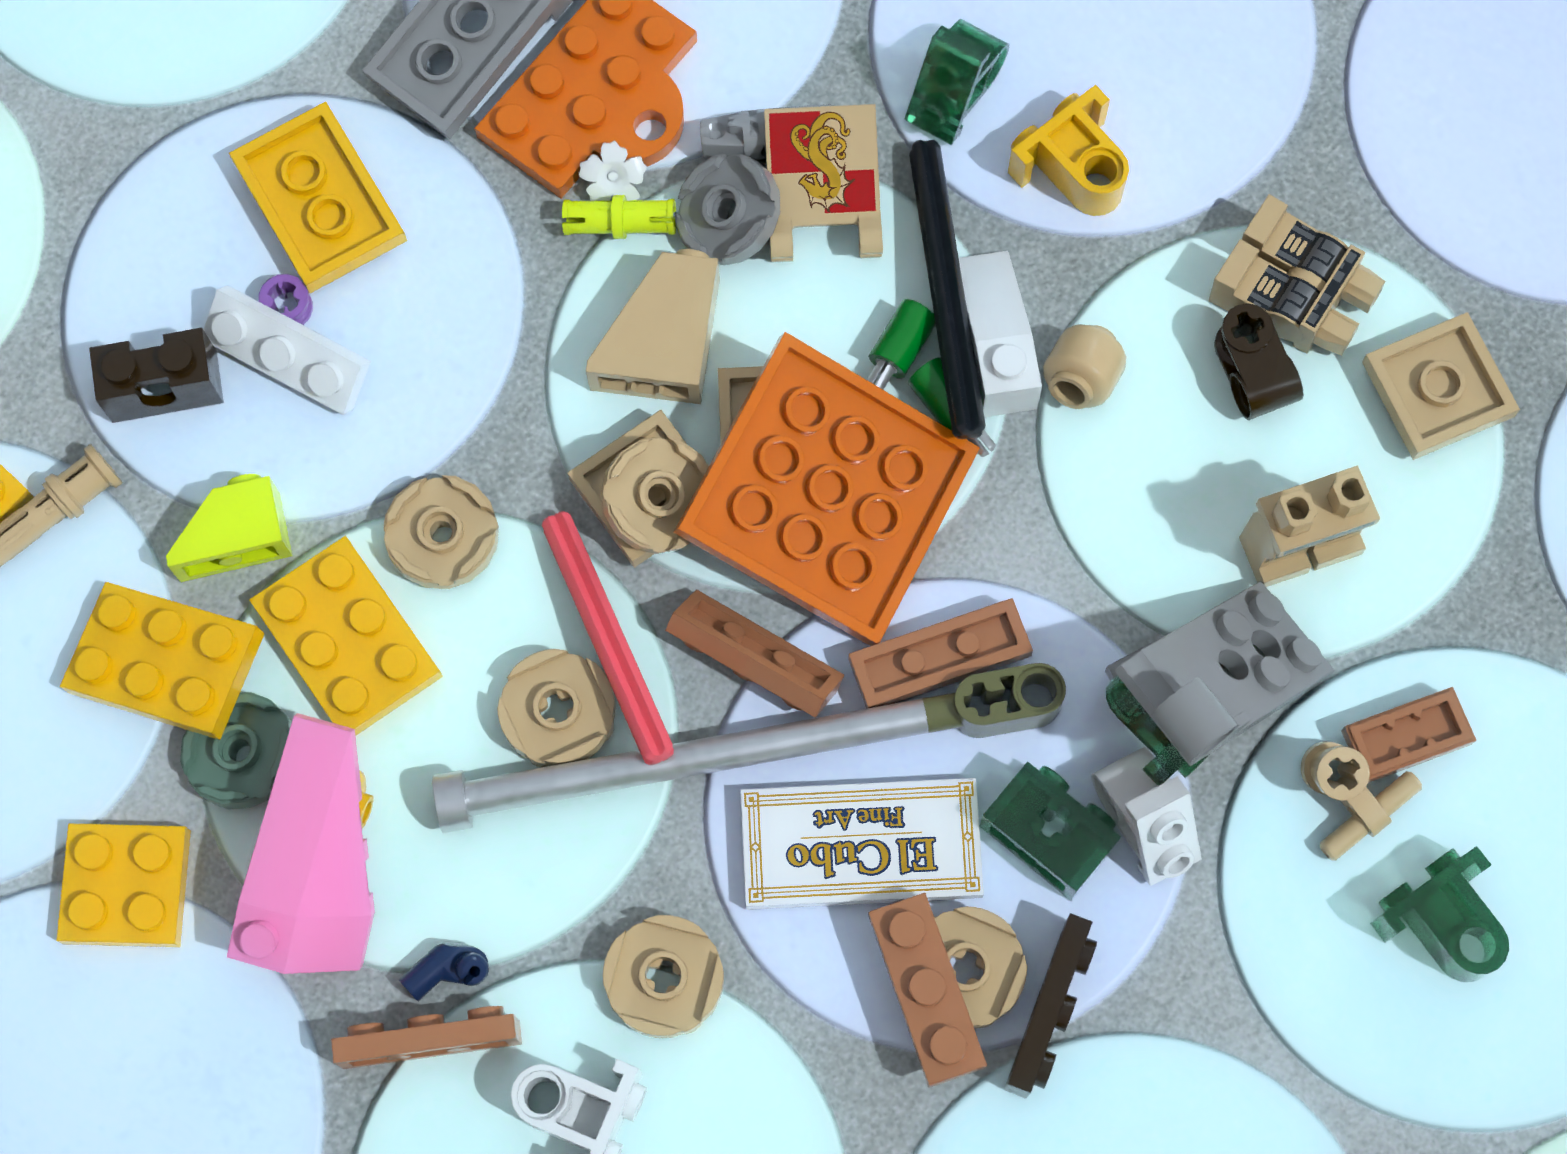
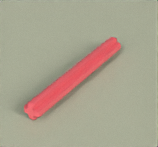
M560 511L555 515L546 517L542 522L544 534L642 758L648 765H655L665 761L674 754L672 741L571 514Z

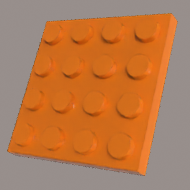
M784 332L779 336L673 533L865 644L873 646L880 643L980 447L967 439H957L950 429L789 333Z

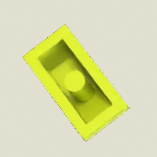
M258 474L239 475L230 479L226 486L214 488L210 491L166 555L168 568L180 582L293 556L280 492L270 476L261 477Z

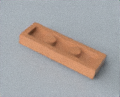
M697 589L673 612L665 630L681 639L690 649L705 653L732 669L738 677L746 681L755 682L782 698L788 706L804 711L815 718L837 693L845 676L843 673Z
M1013 598L849 653L848 660L867 709L895 704L959 682L970 675L988 672L1032 656L1033 649Z
M926 893L868 912L871 926L928 1088L985 1069L987 1067L986 1060Z
M488 1006L468 1010V1020L444 1023V1015L442 1014L412 1017L407 1019L408 1028L384 1031L383 1023L357 1024L347 1027V1037L331 1039L333 1063L342 1069L522 1045L520 1020L514 1014L504 1015L503 1006Z

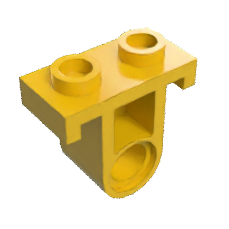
M1096 84L1081 96L1073 93L1066 97L1055 108L1052 114L1053 117L1039 128L1035 125L1029 126L1015 138L1011 144L1008 174L1023 188L1030 182L1032 169L1036 164L1074 207L1082 213L1091 216H1101L1114 211L1121 203L1129 173V165L1124 153L1100 128L1105 124L1110 99ZM1101 174L1107 177L1111 183L1102 186L1095 185L1086 176Z

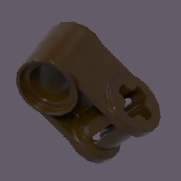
M1249 303L1237 305L1229 310L1215 336L1214 348L1230 382L1236 405L1244 418L1249 421L1303 400V386L1299 373L1293 361L1287 355L1273 325L1272 318L1266 310L1258 305ZM1238 329L1243 337L1235 338L1233 335L1235 330ZM1252 335L1254 338L1252 343L1249 344L1244 336Z

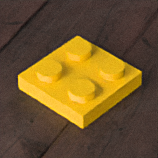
M68 823L56 941L64 945L180 948L191 830L186 826Z

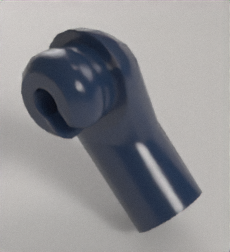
M441 943L433 947L398 980L419 1002L440 981L468 986L479 985L488 976V959L484 952L474 946Z

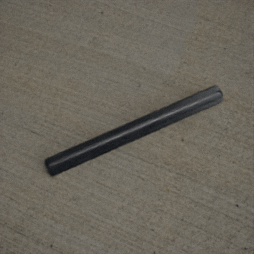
M918 140L912 144L909 158L952 433L957 439H975L982 435L986 424L941 146L935 140Z

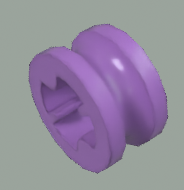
M289 274L276 275L268 279L262 285L259 292V302L279 312L274 300L281 294L287 299V293L292 292L298 305L291 311L285 306L284 313L281 314L304 325L310 319L313 312V301L305 284L298 277Z

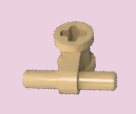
M1322 741L1312 745L1305 752L1301 761V775L1307 786L1318 793L1340 800L1352 815L1320 842V849L1332 861L1340 858L1367 834L1371 837L1376 836L1392 822L1390 815L1422 790L1420 780L1412 772L1406 771L1374 797L1366 787L1370 777V769L1365 757L1353 748L1331 741ZM1333 759L1341 762L1336 768L1341 777L1336 782L1328 779L1333 774L1332 768L1329 766Z

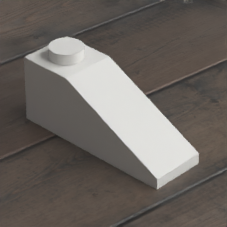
M1001 251L960 257V270L984 417L1037 410L1042 383L1031 328L1009 252Z

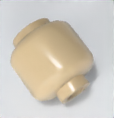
M1078 324L1067 328L1061 334L1044 363L1043 376L1051 395L1059 403L1072 409L1092 408L1102 405L1110 397L1125 371L1127 357L1122 345L1116 340L1111 331L1098 325Z

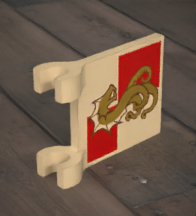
M876 105L764 109L767 170L772 173L780 191V215L774 233L770 237L771 262L793 261L792 230L794 228L842 225L858 226L859 258L882 257L883 239L880 212Z

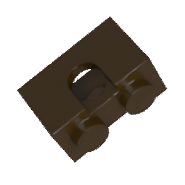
M202 327L163 334L164 343L156 347L135 350L129 341L89 348L95 399L112 423L224 403L217 351ZM169 383L172 392L160 396H148L142 394L141 389L150 384Z

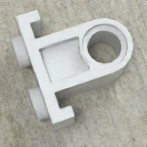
M1144 746L1091 774L1093 786L1103 807L1141 861L1137 863L1138 869L1150 886L1166 878L1178 877L1189 870L1194 863L1202 860L1190 792L1178 776L1170 779L1148 748Z
M616 1059L612 1068L613 1073L621 1078L616 1092L555 1066L538 1064L528 1067L518 1075L513 1083L511 1100L518 1116L539 1131L589 1151L590 1154H621L623 1144L616 1142L615 1139L624 1118L630 1121L635 1120L644 1101L647 1087L639 1084L643 1075L639 1068ZM542 1082L555 1083L560 1090L559 1103L555 1109L544 1114L534 1113L529 1105V1096L532 1089Z

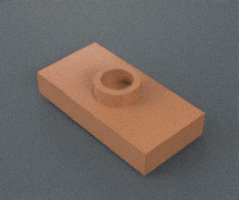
M1453 687L1346 725L1341 730L1347 746L1359 751L1367 760L1370 769L1368 783L1465 748L1477 741Z

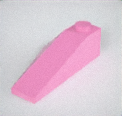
M299 713L294 715L238 901L227 958L282 974L358 971L363 967L375 909L373 892H369L365 861L369 858L367 838L363 839L359 808V802L362 800L355 729Z

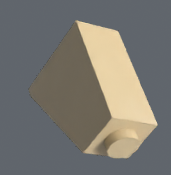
M681 249L676 253L662 252L587 360L586 375L590 391L701 404L720 283L717 258H709L706 253L694 249Z

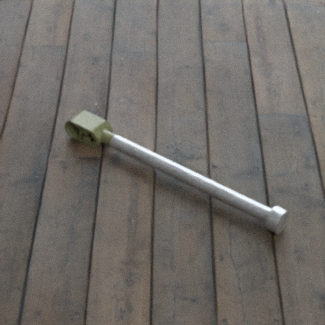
M1033 663L970 675L959 684L956 693L674 743V754L669 759L655 765L646 764L640 751L636 750L466 781L463 770L432 776L437 817L442 833L473 828L472 816L954 728H958L963 734L973 738H985L1040 728L1050 724L1059 714L1066 694V685L1064 678L1057 669L1048 664ZM1031 684L1042 685L1049 690L1053 701L1045 707L1031 706L1024 700L1021 690ZM1005 689L1010 690L1009 708L1011 713L1007 712V701H1002ZM973 696H981L983 704L990 705L987 716H979L977 709L970 707Z

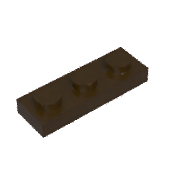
M1072 913L1067 917L1004 1087L1005 1091L1027 1098L1031 1094L1034 1085L1045 1088L1057 1054L1046 1051L1053 1030L1056 1028L1065 1032L1077 1001V997L1067 994L1074 972L1086 975L1098 941L1087 938L1093 921Z

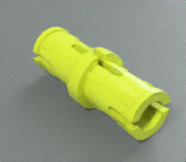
M614 195L612 201L563 200L562 218H566V222L562 223L564 235L612 234L614 239H626L627 233H669V235H675L676 226L673 212L677 211L675 199L627 201L625 195Z

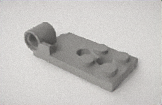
M419 0L362 71L368 79L450 140L547 19L551 17L557 21L573 0ZM478 9L488 13L487 23L480 31L467 33L461 30V21L468 12ZM441 51L453 54V64L446 73L441 75L427 73V63L432 55Z
M1262 581L1141 649L1114 670L1189 766L1197 763L1316 687L1335 671L1322 656L1318 646L1308 639L1285 611L1281 601L1271 594ZM1253 644L1256 645L1259 649H1261L1265 657H1263L1256 651ZM1220 664L1228 668L1234 678L1226 674Z

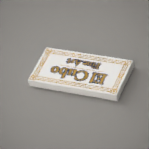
M976 778L741 790L746 910L894 903L922 893H926L928 901L983 898L984 896Z

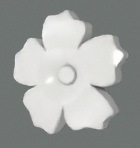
M615 140L610 143H602V160L597 155L591 154L588 160L580 162L579 177L592 182L586 188L587 193L590 195V201H610L612 194L613 196L625 195L627 201L639 199V191L633 184L643 182V174L647 166L643 163L642 157L635 156L626 160L628 155L627 149L620 147Z

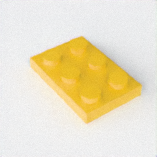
M326 101L229 152L234 165L309 293L320 289L407 241L403 229Z
M346 535L249 599L331 721L335 724L355 729V736L443 677L434 661Z
M105 581L59 687L67 693L221 740L265 633L256 625Z

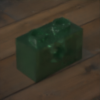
M1027 761L983 814L979 827L1072 901L1115 849L1121 836L1113 830L1116 827V823L1105 811L1092 803H1088L1084 807L1067 793L1070 786L1058 773L1044 765L1038 770ZM1057 816L1065 822L1061 831L1062 834L1056 832L1049 838L1042 833L1045 821L1051 822Z

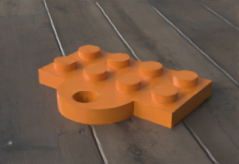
M587 0L474 128L476 136L560 199L580 178V162L588 160L591 154L597 155L602 160L601 147L604 142L610 143L615 140L620 147L626 148L628 154L626 160L631 157L641 156L646 166L653 165L666 157L674 149L683 131V101L677 85L669 74L696 44L697 31L653 0ZM646 120L659 121L666 127L663 135L655 140H644L635 131L639 124Z

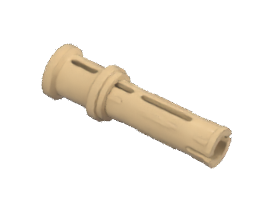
M91 443L84 448L85 455L58 476L52 473L45 478L46 482L42 484L44 489L0 523V567L13 559L64 518L80 517L84 513L83 506L109 486L117 488L123 483Z

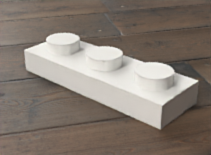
M228 285L216 290L203 329L216 348L342 415L354 409L371 363L370 360Z

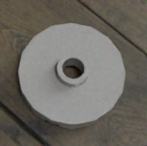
M725 153L714 155L696 166L683 182L678 195V199L682 201L679 207V214L675 212V226L682 243L688 249L702 251L709 258H717L720 265L740 263L759 252L774 233L780 215V191L772 173L751 157L741 154L728 156ZM736 204L733 214L728 218L730 208Z

